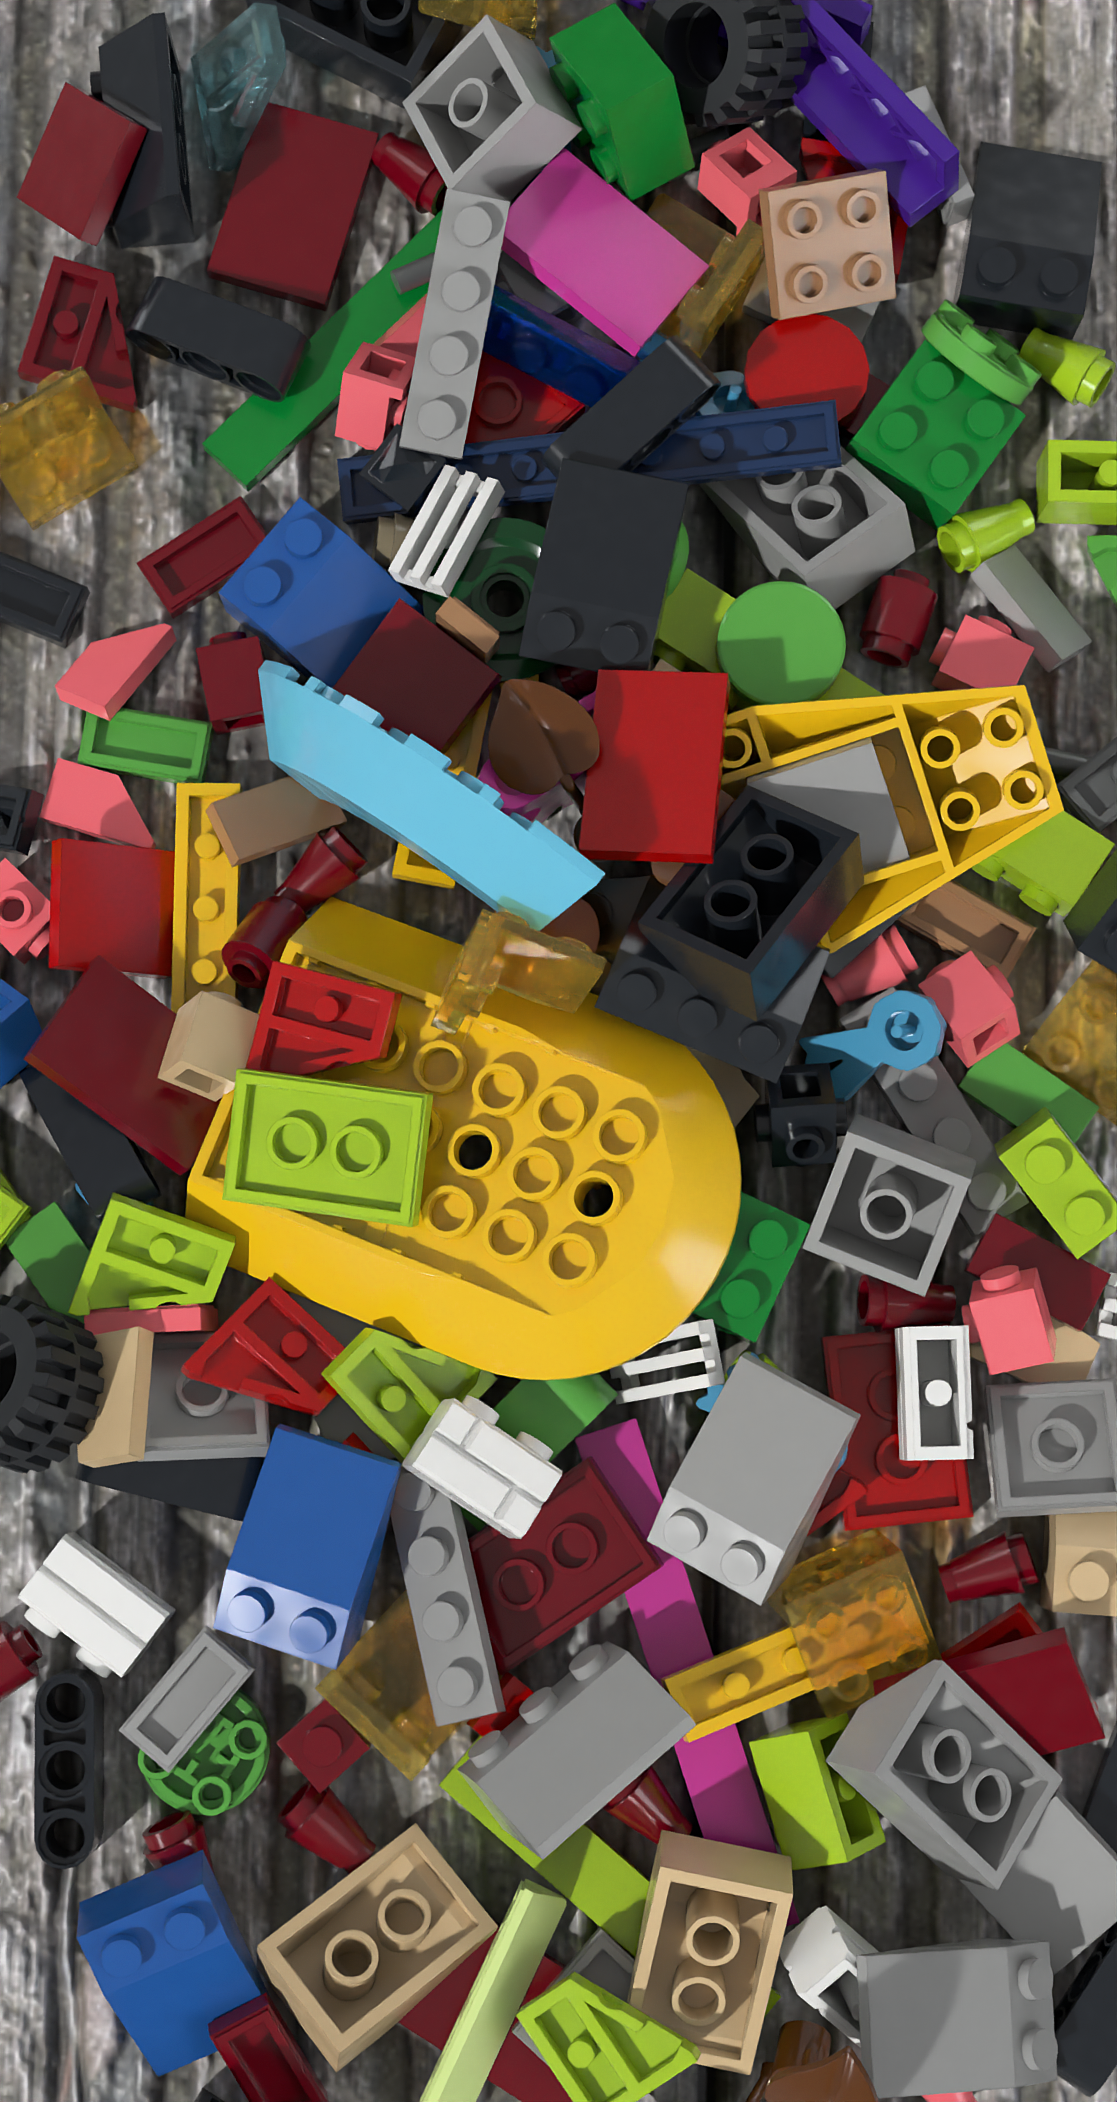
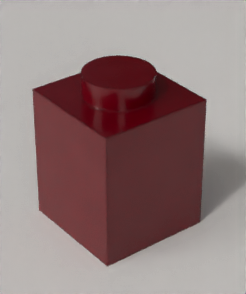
M240 631L227 632L210 638V645L196 648L209 718L216 734L220 735L264 726L265 720L258 669L266 659L259 637L247 638L246 633Z
M331 1691L286 1731L276 1744L314 1788L321 1793L370 1749L374 1739Z

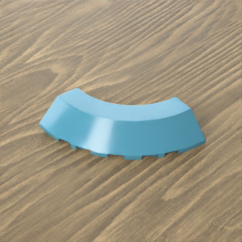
M265 660L258 669L270 761L319 799L349 811L424 858L476 895L516 927L535 933L539 932L595 887L605 875L601 869L536 819L532 823L515 812L507 816L500 811L504 801L500 798L501 794L467 772L461 771L459 775H456L447 770L452 763L451 759L412 733L408 736L393 727L389 732L379 727L384 718L380 713L347 694L346 696L342 695L313 676L302 686L296 682L300 674L293 667L279 662Z

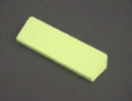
M525 1879V1881L521 1880L419 2102H476L565 1910L567 1900L563 1896L528 1879Z

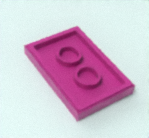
M563 148L550 161L508 210L501 249L634 357L709 268L707 263L610 184H607L604 179L566 148Z

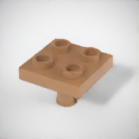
M875 168L759 189L771 317L784 320L896 298L886 170Z

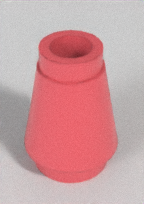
M893 924L834 978L821 975V978L839 1007L848 1001L851 1002L908 982L906 975L917 970L919 966Z

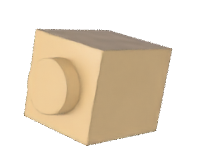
M202 990L178 1009L157 1078L216 1102L223 1097V1094H227L235 1088L236 1069L246 1067L259 1014L241 1007V1002L229 994L216 991L205 992Z

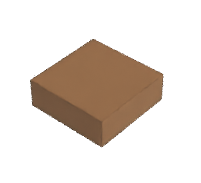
M449 596L436 612V626L485 664L488 663L499 649L500 632L455 596L453 598Z

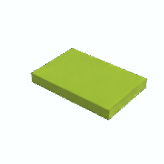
M248 1068L236 1069L222 1200L407 1227L417 1226L420 1215L433 1093Z

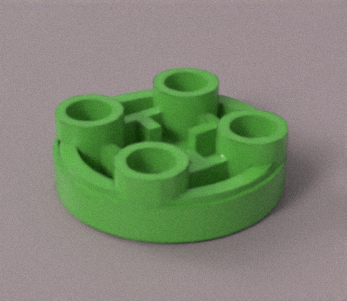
M945 299L938 310L933 312L922 327L921 331L924 337L943 356L979 384L1012 404L1021 405L1033 390L1034 385L1042 374L1029 362L1017 355L1019 349L1009 340L989 328L986 334L973 326L975 320L951 301Z
M788 581L763 583L741 594L724 614L716 643V656L721 673H728L730 688L751 705L818 700L831 688L837 679L846 650L843 624L830 602L817 591L805 585Z
M239 1689L169 1773L165 1771L140 1748L138 1766L152 1790L168 1805L183 1812L190 1810L191 1814L215 1816L243 1802L261 1782L271 1755L269 1726L257 1703L243 1690Z

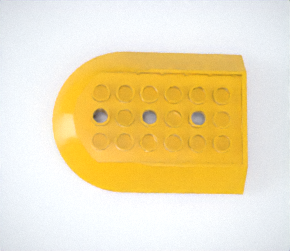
M328 898L288 940L280 962L402 993V998L387 1058L306 1076L433 1093L419 1223L417 1226L407 1227L222 1200L234 1089L227 1094H223L188 1177L185 1218L236 1236V1243L228 1261V1267L263 1281L270 1277L282 1289L497 1375L545 1381L573 1379L592 1375L622 1365L647 1352L667 1338L696 1309L717 1279L729 1253L736 1231L741 1203V1163L735 1129L715 1083L701 1063L683 1044L595 1008L599 997L595 994L560 981L515 990L507 986L503 980L493 956L337 898ZM473 1135L487 1136L492 1144V1154L489 1161L479 1169H465L459 1159L461 1145L467 1138ZM601 1185L611 1186L613 1202L609 1210L601 1216H587L583 1208L586 1194L592 1188L595 1190L602 1188Z

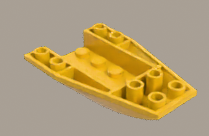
M1024 684L753 705L727 714L720 789L735 800L747 786L746 777L871 736L910 859L864 873V884L819 941V945L829 948L830 953L837 951L1064 811Z

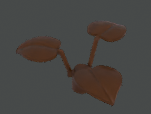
M510 679L502 686L498 705L489 730L488 752L493 770L508 787L529 795L546 793L560 781L581 814L573 832L574 843L579 851L584 796L570 774L583 772L592 767L597 761L600 752V739L597 727L586 709L565 692L538 681ZM721 789L717 822L735 801L733 797ZM588 859L589 861H591V860H593V861H605V860H598V859ZM651 862L654 876L660 883L666 886L684 865V863ZM580 898L537 933L516 927L494 910L491 930L492 949L497 968L503 980L510 988L519 990L534 985L563 980L585 967L592 959L600 938L599 921L593 907L586 900Z
M793 2020L781 2026L774 2062L762 2063L760 2077L745 2102H760L764 2094L767 2102L879 2101L867 2071L850 2046H846L829 2056L832 2042L830 2033L819 2024L805 2020Z

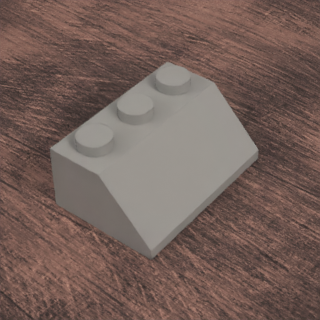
M608 1641L602 1645H592L579 1653L569 1665L570 1673L552 1688L544 1687L530 1695L519 1708L520 1716L501 1732L495 1730L480 1738L468 1752L470 1759L457 1769L502 1829L541 1859L546 1858L696 1726L690 1715L628 1651Z
M936 1659L861 1704L825 1760L947 1876L996 1890L999 1889L1063 1780L944 1661Z

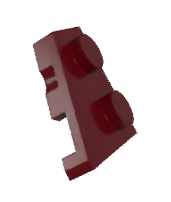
M58 256L53 257L17 370L20 379L135 413L138 404L114 273Z

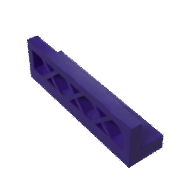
M791 0L793 5L802 6L805 19L799 23L801 33L808 32V47H801L800 58L804 59L806 64L803 75H795L793 78L797 89L789 99L857 172L875 168L886 170L889 206L909 227L913 226L959 190L960 151L816 0Z

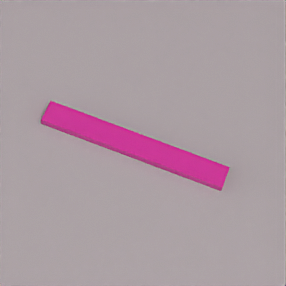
M634 1418L576 1437L575 1441L581 1460L584 1461L590 1456L593 1457L645 1537L648 1538L663 1499L637 1419ZM650 1543L664 1565L624 1593L650 1674L663 1687L661 1678L714 1656L683 1561ZM734 1723L690 1743L684 1741L683 1737L675 1743L674 1748L703 1838L778 1854L736 1724ZM793 1899L786 1927L800 1922Z

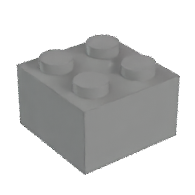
M487 14L402 102L448 189L509 202L583 129L570 105L552 80L549 68L535 43Z
M856 1113L845 1136L802 1249L925 1297L971 1182L977 1160Z

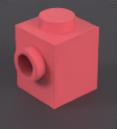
M965 615L957 633L945 627L928 661L939 666L931 685L943 691L1017 685L1035 647L1012 637L1013 631L1011 628L997 619L988 616H979L978 619Z
M4 858L0 862V943L25 965L32 957L36 960H41L49 954L50 901L15 866Z
M971 950L955 961L947 960L940 963L929 972L923 982L918 984L920 994L934 999L947 1024L944 1039L967 1068L1021 1034L1015 1004L1011 1000L1014 997V993L1010 984L995 965L985 968Z
M1016 1265L1000 1266L983 1273L980 1276L981 1280L973 1281L969 1304L962 1306V1318L964 1326L969 1325V1342L971 1344L981 1343L989 1375L1054 1362L1057 1338L1037 1267L1019 1271V1267Z

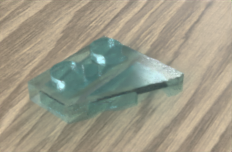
M259 2L253 3L190 58L210 170L231 172L236 168L287 65L285 57L286 44L281 34L276 5Z

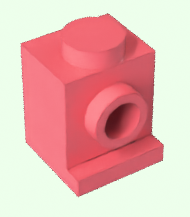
M747 127L726 140L716 141L702 153L697 189L737 226L736 236L745 243L763 232L759 189L796 183L798 171L754 130Z
M362 342L343 371L335 436L356 442L364 449L376 451L397 423L403 427L409 394L407 391L411 384L415 357Z

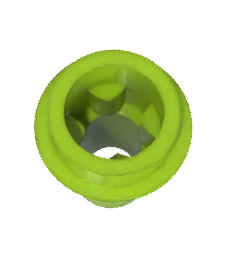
M1037 327L1029 334L1019 353L1020 357L1029 362L1042 374L1041 378L1073 406L1081 402L1090 408L1093 407L1108 386L1116 367L1115 362L1105 357V349L1052 335Z
M1020 498L1006 504L957 513L947 524L938 528V546L945 562L954 572L961 573L965 570L973 572L987 559L1008 549L1022 537L1033 533L1035 521L1029 506Z

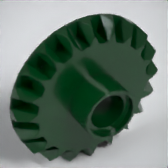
M517 518L490 519L449 595L452 598L454 596L500 632L499 649L487 662L490 668L502 676L498 683L510 679L527 680L532 676L549 671L556 664L519 656L531 590L546 529L530 521ZM444 548L430 576L434 577L448 549ZM423 590L424 617L436 625V612L448 597ZM504 590L513 592L519 597L522 608L510 617H501L494 614L487 605V600L493 593Z

